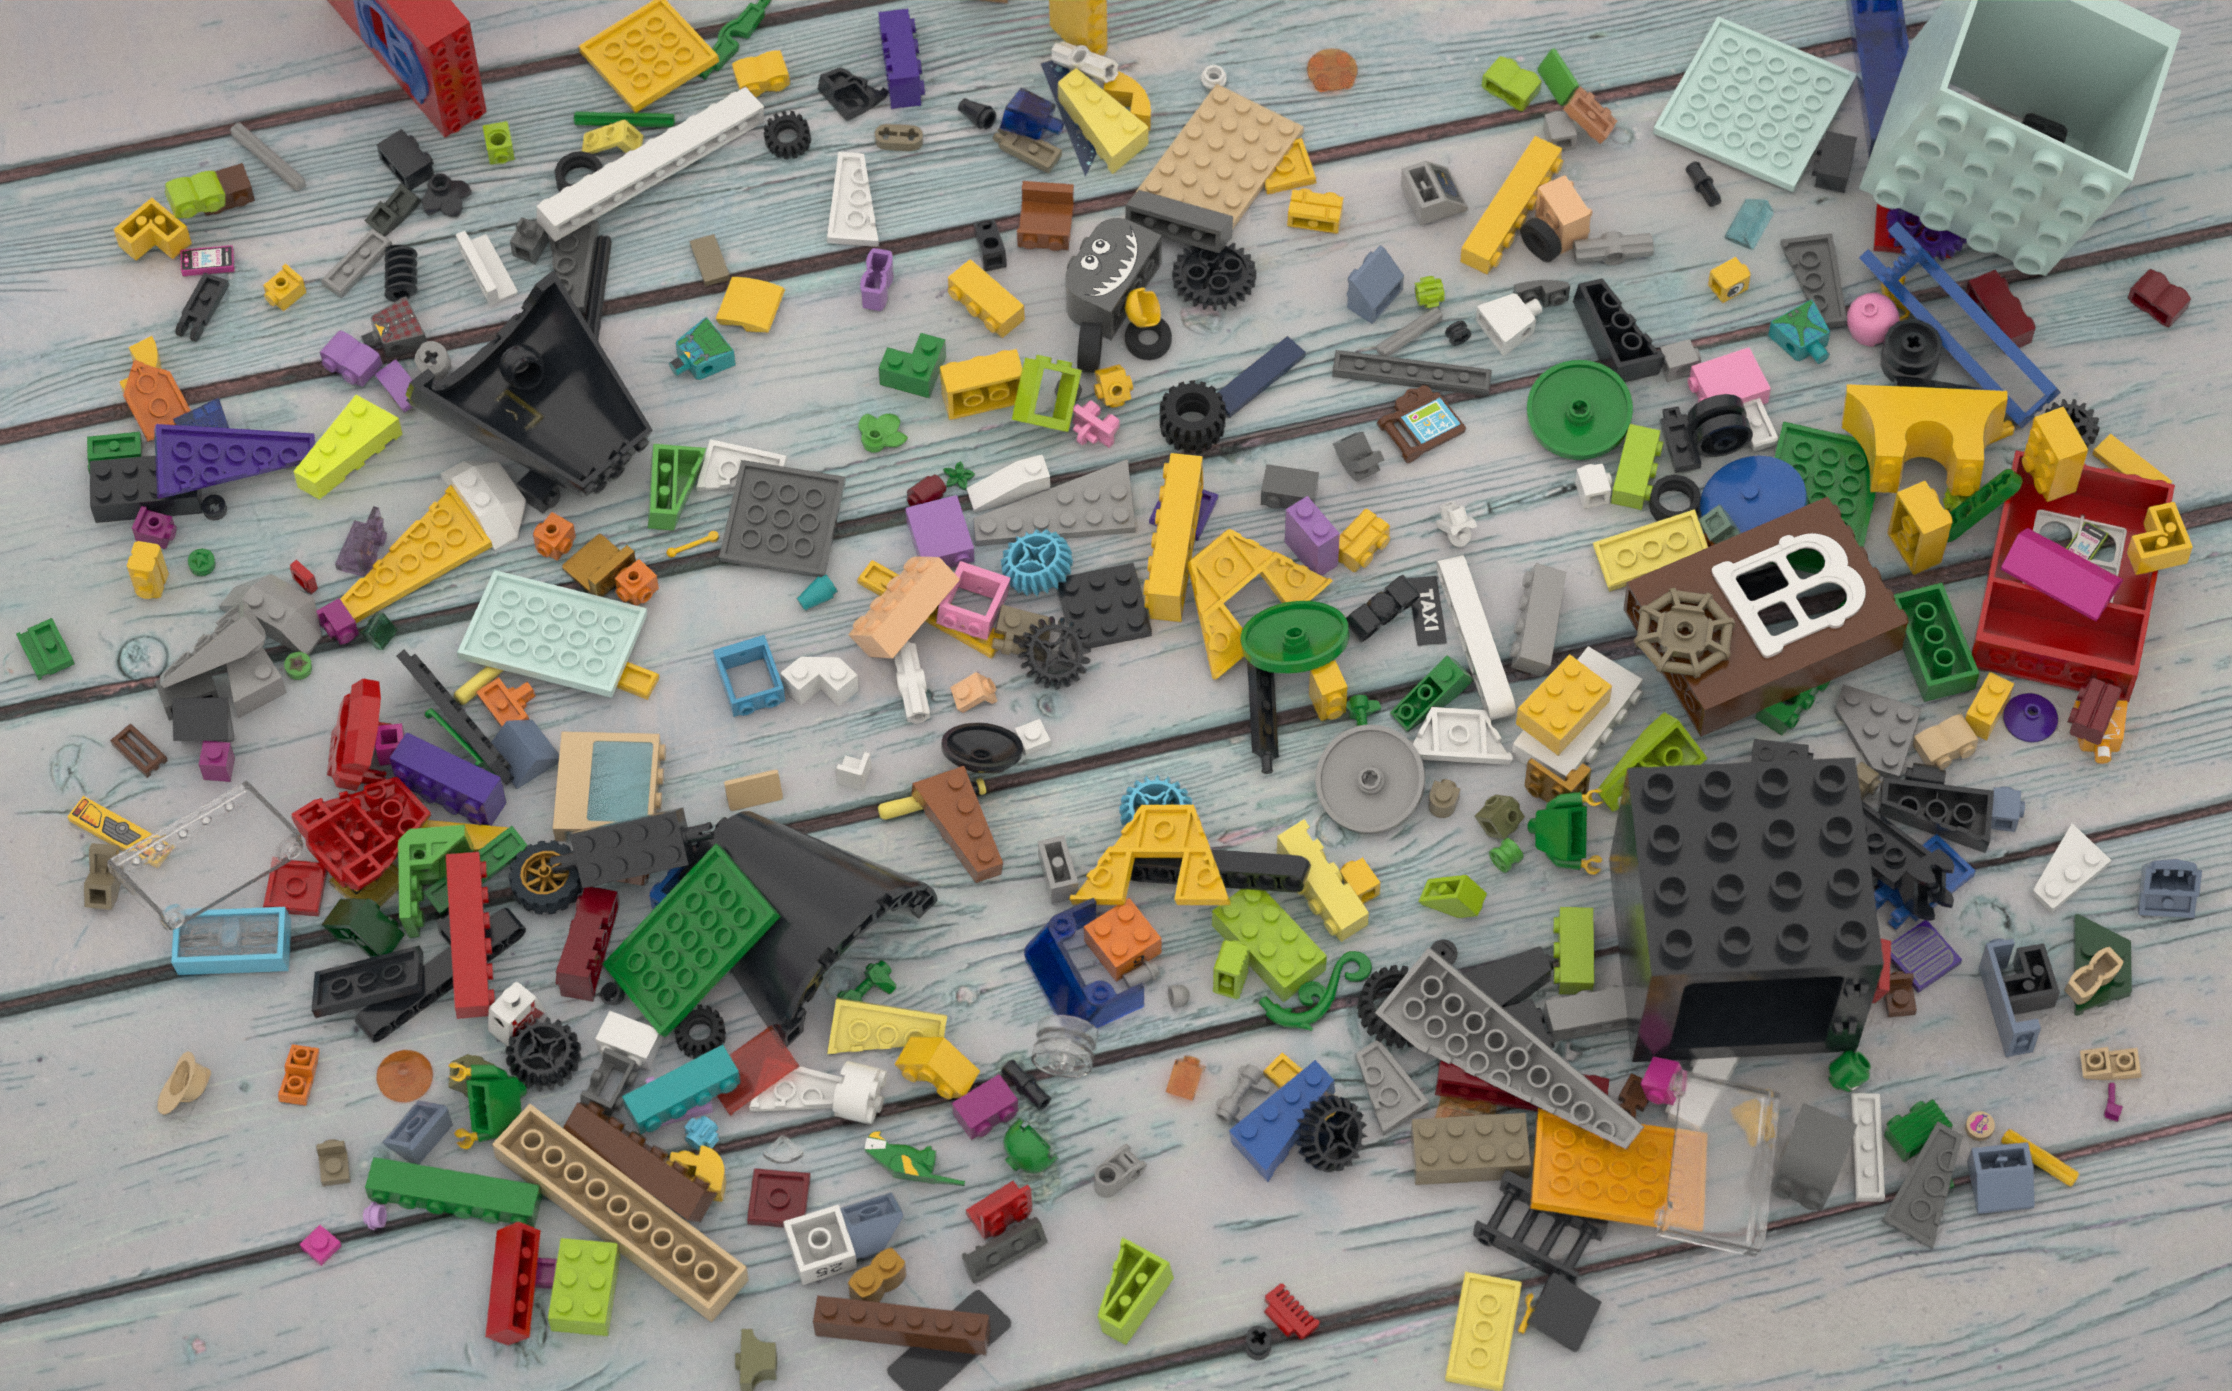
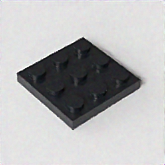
M1134 563L1066 576V582L1058 583L1057 592L1066 627L1071 621L1075 622L1072 628L1074 632L1079 628L1083 629V632L1078 636L1079 639L1084 637L1089 639L1087 643L1082 645L1083 648H1096L1152 636ZM1070 641L1073 652H1075L1074 646Z

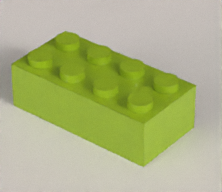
M1240 889L1229 898L1230 905H1219L1212 910V927L1225 940H1237L1248 946L1249 966L1283 1003L1296 994L1301 985L1313 981L1326 971L1327 955L1266 891Z

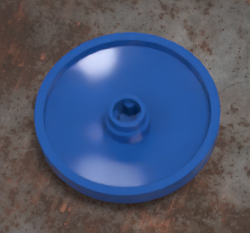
M1749 456L1728 463L1709 479L1701 495L1700 511L1703 517L1720 504L1729 514L1740 532L1743 533L1808 505V497L1800 474L1791 465L1774 457Z

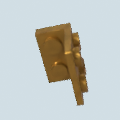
M598 534L562 565V569L587 592L603 597L616 586L615 577H617L620 570L636 562L635 552L628 545L619 550L606 537Z
M1530 758L1527 762L1524 786L1529 794L1535 798H1541L1545 802H1549L1560 794L1581 792V795L1587 794L1591 768L1582 763L1577 770L1572 769L1567 774L1565 780H1563Z

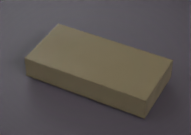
M712 234L691 240L690 247L705 287L730 280V275L715 235Z

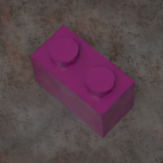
M1000 1074L954 1101L952 1103L953 1116L969 1138L973 1140L978 1136L983 1137L987 1135L1000 1122L1005 1123L1013 1119L1019 1111L1018 1099Z

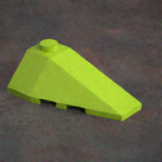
M1663 712L1641 733L1598 787L1603 792H1598L1597 794L1607 807L1614 812L1619 809L1618 798L1622 796L1627 768L1701 765L1708 758L1680 721Z

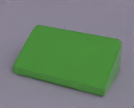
M1555 48L1551 49L1538 66L1537 71L1558 104L1564 106L1574 95L1579 84Z

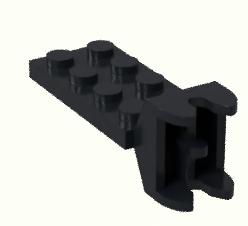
M1861 800L1871 873L1891 889L1895 890L1898 888L1905 908L1920 919L1927 921L1935 920L1934 908L1929 905L1931 902H1936L1942 907L1952 908L1954 898L1946 889V873L1953 874L1954 862L1939 848L1931 853Z

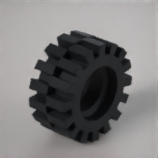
M782 111V116L779 117L778 113L773 115L774 120L771 118L767 120L768 125L764 126L763 133L766 147L769 148L771 154L775 153L777 158L783 156L784 159L789 160V156L795 159L798 153L802 156L805 154L804 149H809V143H811L810 129L807 120H803L801 114H798L796 117L794 111H790V115H787L786 111ZM792 129L797 132V137L791 142H781L778 139V134L783 130Z
M697 1004L698 1009H692L674 1028L676 1044H678L680 1051L684 1050V1055L687 1057L692 1054L693 1059H696L698 1055H703L721 1046L722 1042L725 1043L726 1031L724 1020L716 1009L712 1012V1007L708 1005L706 1009H703L702 1004ZM705 1024L711 1029V1033L705 1039L695 1040L689 1035L690 1029L695 1025Z

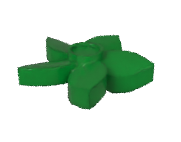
M961 461L956 464L955 470L943 468V472L950 477L947 480L946 488L952 487L957 483L960 489L966 491L967 481L975 476L973 471L964 470V465Z

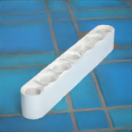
M1464 555L1437 561L1438 577L1483 709L1490 720L1516 715L1514 698Z

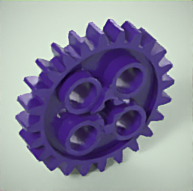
M1889 208L1890 211H1888L1886 217L1889 221L1887 222L1886 229H1890L1898 222L1934 260L1938 256L1943 262L1946 254L1953 258L1955 250L1961 251L1963 244L1967 243V239L1948 230L1937 231L1928 227L1923 229L1924 224L1920 221V217L1901 208ZM1905 222H1912L1915 226H1909ZM1922 231V234L1918 238H1915V236ZM1926 237H1932L1936 241H1929L1926 239ZM1895 239L1893 246H1900L1901 244ZM1902 247L1901 254L1905 253L1906 249Z

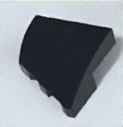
M842 67L820 74L817 88L846 121L872 109L888 97L889 93L885 88L879 91L868 86L867 79L855 76Z

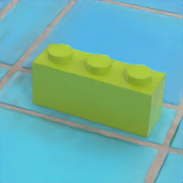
M1633 424L1629 425L1612 491L1611 504L1642 510L1644 500H1650L1653 486L1648 484L1650 478L1655 479L1658 463H1654L1655 456L1661 457L1664 444L1663 441H1659L1661 430Z
M1560 907L1558 917H1553V934H1558V942L1553 943V959H1558V967H1554L1553 983L1559 984V994L1576 995L1584 990H1591L1593 992V908Z

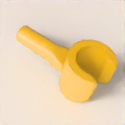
M1533 1293L1528 1294L1525 1299L1527 1310L1518 1328V1332L1522 1334L1525 1333L1528 1326L1526 1322L1534 1306H1530L1534 1297Z

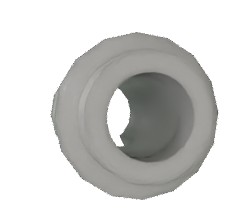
M1145 960L1143 962L1144 965L1122 975L1129 990H1133L1151 979L1153 981L1156 980L1160 972L1153 960L1149 962Z

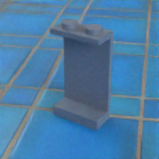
M1997 938L1986 943L1979 964V971L2005 1057L2033 1053L2041 1030L2039 1020L2015 1021L2000 969L2007 968L2015 942L2014 939L2004 940L2003 938Z

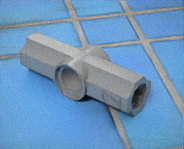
M1609 231L1601 235L1600 238L1573 240V256L1576 263L1604 261L1607 265H1619L1628 258L1653 256L1654 253L1653 238L1650 233L1622 235L1618 231Z

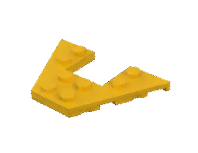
M1230 528L1220 534L1187 562L1212 679H1218L1244 657L1240 640L1243 628L1223 603L1254 577L1260 574L1281 603L1310 601L1332 583L1333 580L1309 570L1304 565L1293 562L1292 559L1276 551L1272 552L1260 546V543L1252 539L1242 537L1240 533Z
M1141 805L1134 814L1132 821L1127 823L1122 829V836L1113 847L1109 846L1098 860L1097 866L1086 875L1088 878L1075 896L1071 894L1069 898L1072 905H1125L1135 858H1183L1174 898L1177 905L1231 904L1194 805Z

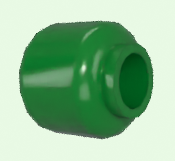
M1845 1051L1829 1064V1082L1837 1090L1842 1089L1845 1092H1853L1868 1081L1871 1065L1861 1052Z

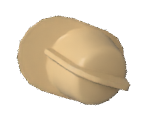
M187 1051L179 1058L173 1073L159 1095L157 1104L159 1113L163 1115L168 1114L175 1109L179 1102H191L199 1098L204 1092L211 1071L207 1067L195 1062L193 1053Z

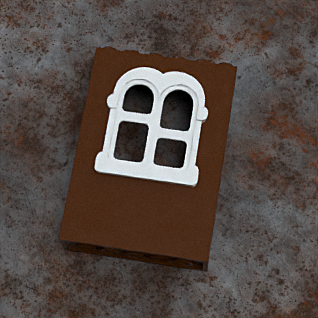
M1828 496L1628 581L1623 608L1635 630L1638 631L1639 609L1641 606L1650 604L1669 592L1670 588H1676L1679 591L1700 594L1708 592L1712 594L1713 599L1729 618L1734 619L1735 627L1732 631L1729 650L1731 656L1728 660L1719 662L1702 673L1699 678L1671 672L1662 673L1700 737L1902 650L1908 624V617L1905 611L1898 608L1892 591L1884 586L1880 572L1876 567H1872L1868 561L1866 550L1863 546L1858 545L1852 528L1849 525H1845L1840 509L1836 504L1833 505ZM1812 548L1823 555L1825 566L1818 574L1807 579H1800L1786 559L1788 554L1799 549ZM1769 562L1776 563L1789 585L1758 600H1748L1736 581V577ZM1824 583H1835L1845 590L1847 601L1844 606L1814 620L1807 617L1796 599L1798 594ZM1680 602V604H1684V605H1691V606H1698V605H1699V604H1693V603ZM1784 602L1799 625L1780 635L1772 636L1757 613L1776 603ZM1670 603L1658 612H1665L1666 614L1667 612L1671 611V607H1673V604ZM1708 609L1704 610L1708 620L1709 618L1712 621L1717 620ZM1650 620L1648 634L1657 632L1658 622ZM1683 627L1682 631H1678L1683 636L1691 634L1688 632L1687 627ZM1715 630L1712 634V640L1718 644L1720 643L1721 630ZM1658 642L1650 643L1663 657L1665 652L1662 651L1661 645ZM1706 650L1702 656L1697 658L1698 663L1714 652ZM1672 656L1670 659L1671 662L1691 664L1690 660L1686 658Z

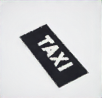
M1437 576L1407 578L1421 595L1411 605L1417 646L1447 643Z

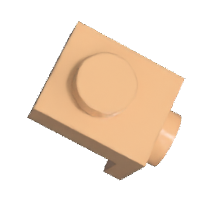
M977 672L950 687L957 710L962 713L985 700L991 704L997 702L994 682L989 677L987 678Z

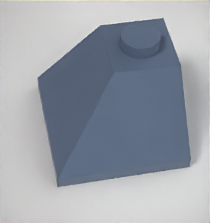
M892 1192L840 1208L856 1259H869L878 1252L883 1251L904 1217Z

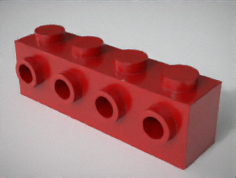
M516 1222L498 1229L496 1233L485 1337L507 1346L530 1338L541 1233L539 1229Z

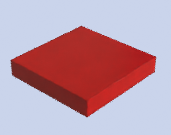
M273 858L263 908L285 907L288 914L319 917L328 871L320 862Z

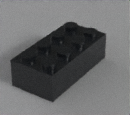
M155 456L90 461V508L95 523L135 520L141 506L146 507L149 511L168 516L202 514V489L157 499Z

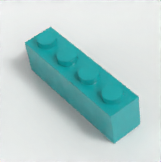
M721 1045L622 1096L624 1107L640 1134L653 1132L670 1119H679L688 1110L696 1106L706 1105L713 1097L721 1093L733 1091L741 1083L740 1075L724 1045Z

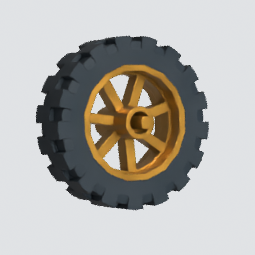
M543 840L538 841L536 845L530 844L525 847L526 850L517 853L515 862L512 861L510 865L511 873L508 874L516 901L519 904H523L524 909L529 912L533 910L535 914L543 915V912H548L550 915L555 914L560 909L561 911L566 910L570 903L574 904L577 901V895L582 893L583 888L577 869L566 871V873L554 874L550 866L546 865V863H550V857L573 853L570 847L564 843L560 845L558 841L551 840L550 843H546ZM562 863L554 864L552 867L561 865ZM530 874L538 877L534 880L527 882L528 876ZM557 880H564L560 886H557L555 882ZM541 884L539 892L531 889Z

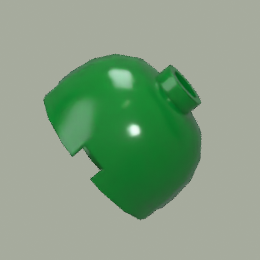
M1019 1117L1007 1130L1003 1139V1148L1008 1155L1005 1161L1016 1172L1019 1169L1032 1174L1043 1172L1051 1167L1059 1157L1056 1153L1050 1156L1048 1149L1051 1147L1029 1124L1024 1128L1022 1126L1024 1120Z

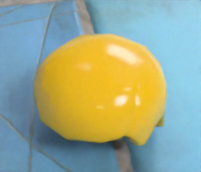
M1145 288L1133 289L1128 293L1125 301V313L1129 321L1139 328L1155 326L1161 319V309L1156 294L1153 291H1143Z

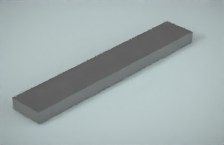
M1341 350L1335 351L1332 377L1417 388L1426 385L1433 390L1480 396L1489 395L1492 374L1491 369Z

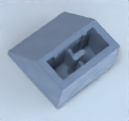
M1379 245L1374 252H1369L1358 270L1354 269L1347 279V282H1349L1346 294L1348 297L1347 308L1373 324L1403 290L1404 274L1383 246Z
M2028 1142L1971 1148L1967 1164L1977 1214L2032 1209L2035 1207L2034 1170Z

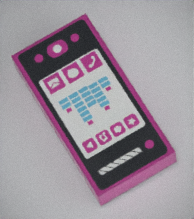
M233 245L181 250L182 276L235 272Z

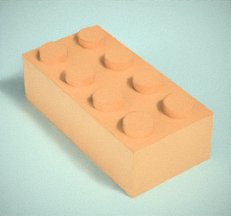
M915 556L910 558L904 564L902 573L894 577L887 584V590L883 595L872 601L870 604L871 609L865 616L859 617L854 622L853 630L848 635L869 657L893 659L959 582L960 579L940 557Z

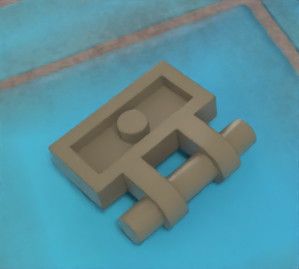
M1001 605L994 633L1005 636L1004 640L994 638L991 648L1001 650V654L1010 655V653L1018 655L1021 652H1026V650L1018 647L1019 644L1013 643V638L1025 640L1022 635L1024 632L1032 634L1029 629L1031 624L1039 628L1038 620L1043 619L1048 625L1049 617ZM1051 632L1044 633L1038 638L1049 642ZM1034 646L1033 654L1035 660L1043 662V654Z

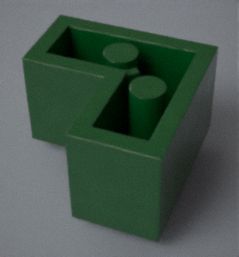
M369 898L340 899L321 924L339 942H354L370 958L393 952L405 935L398 928V922L389 916H385L379 910L380 906Z

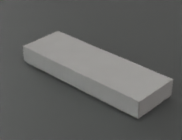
M371 229L321 280L322 286L343 298L385 255V247L392 245V241Z

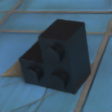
M2045 944L2017 948L2012 962L2016 975L2002 977L2013 1014L2055 1007L2060 992Z

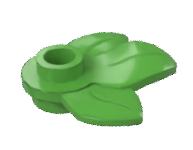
M871 414L863 415L859 421L858 429L862 433L861 442L865 450L877 453L882 451L885 446L895 448L904 444L908 437L898 431L900 426L899 417L895 414H883L877 419Z

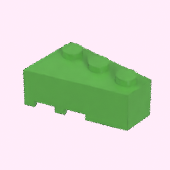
M653 444L650 464L648 529L675 530L702 469L706 448Z

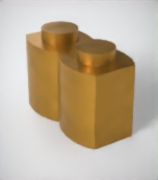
M888 1248L878 1253L870 1266L859 1269L850 1278L848 1286L851 1299L880 1302L884 1293L896 1289L906 1277L905 1261L893 1248Z

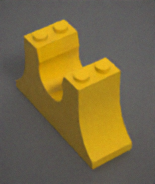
M1847 384L1841 420L1842 429L1850 433L1860 443L1867 456L1870 469L1871 492L1897 493L1902 480L1904 463L1912 458L1926 457L1938 461L1946 469V484L1951 495L1971 496L1980 488L1984 465V449L1991 441L2002 434L2008 395L2007 391Z

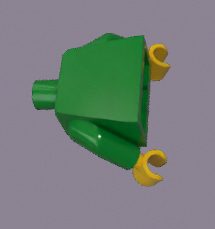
M1593 789L1581 795V792L1560 794L1547 802L1545 809L1537 810L1536 818L1529 820L1527 829L1530 834H1535L1537 850L1545 852V855L1555 866L1574 870L1585 868L1586 872L1591 875H1595L1601 870L1600 868H1593L1591 862L1600 863L1603 860L1600 856L1593 855L1588 860H1582L1586 858L1587 806H1583L1582 803H1588L1591 806L1602 804L1604 801L1595 802L1592 799L1594 792H1603L1601 789Z
M457 1062L450 1063L448 1066L451 1068L459 1067V1073L456 1076H448L455 1081H462L466 1076H470V1079L466 1080L471 1130L473 1133H469L464 1128L457 1129L454 1135L457 1138L465 1136L466 1138L456 1144L463 1149H469L476 1140L480 1143L498 1138L522 1112L521 1098L526 1096V1086L517 1077L508 1076L504 1069L492 1064L470 1065V1068H465Z

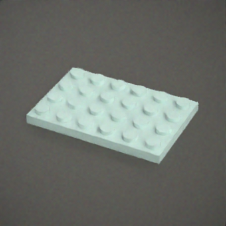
M494 570L457 651V656L461 660L612 698L647 617V608Z

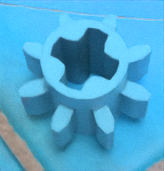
M701 1116L697 1120L692 1117L684 1127L686 1130L685 1134H687L684 1138L685 1141L697 1151H700L701 1145L712 1149L719 1141L717 1138L718 1133H716L719 1129L718 1126L706 1116Z

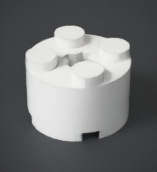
M847 1061L840 1073L845 1078L842 1079L841 1084L837 1083L835 1089L833 1112H836L835 1116L865 1124H873L876 1112L880 1113L883 1107L884 1096H880L881 1087L884 1088L888 1072L880 1068Z

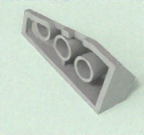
M243 599L215 622L218 626L211 635L203 634L197 640L198 642L195 644L192 653L189 651L183 653L160 675V685L163 688L242 658L249 652L255 653L264 645V640L266 639L265 630Z

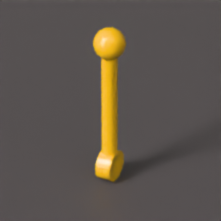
M711 531L704 538L677 548H668L666 554L668 557L674 558L677 553L705 542H717L719 534L716 531Z

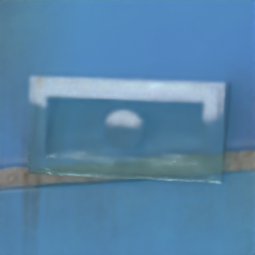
M1745 199L1725 234V239L1753 250L1774 214L1768 200Z

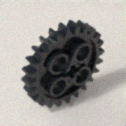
M1236 243L1225 246L1220 253L1192 246V250L1184 248L1183 255L1178 254L1177 262L1173 263V287L1177 288L1178 296L1184 295V302L1193 300V307L1201 303L1203 310L1208 305H1212L1213 311L1217 310L1218 305L1227 310L1228 303L1236 307L1237 299L1244 302L1245 294L1251 295L1252 288H1255V261H1251L1250 254L1244 255L1243 247L1236 250Z

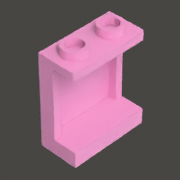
M1749 347L1691 366L1690 377L1687 380L1691 392L1696 393L1698 402L1715 395L1731 394L1740 397L1743 403L1760 398L1762 403L1766 404L1769 401L1771 391Z

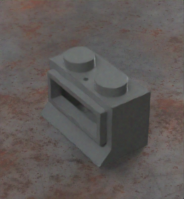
M605 1047L603 1060L598 1070L594 1069L587 1091H582L580 1103L589 1104V1102H594L604 1108L603 1114L609 1117L612 1116L614 1110L619 1112L624 1104L622 1096H624L623 1093L626 1087L632 1088L637 1079L638 1072L635 1071L636 1061ZM615 1069L624 1073V1076L609 1102L600 1098L599 1095L612 1070Z

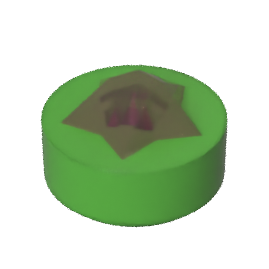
M294 652L285 659V671L291 679L302 680L311 674L312 663L307 654Z

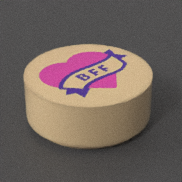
M1982 1111L1972 1113L1965 1124L1966 1133L1976 1141L1989 1139L1995 1128L1993 1118L1988 1113Z

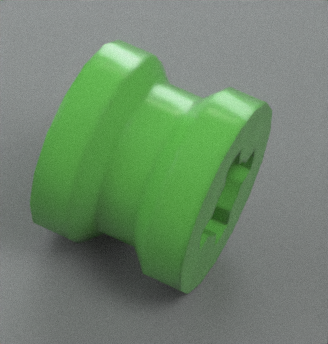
M1505 838L1501 841V846L1492 848L1489 851V857L1493 864L1504 873L1511 870L1512 864L1519 863L1524 858L1519 846L1510 838Z

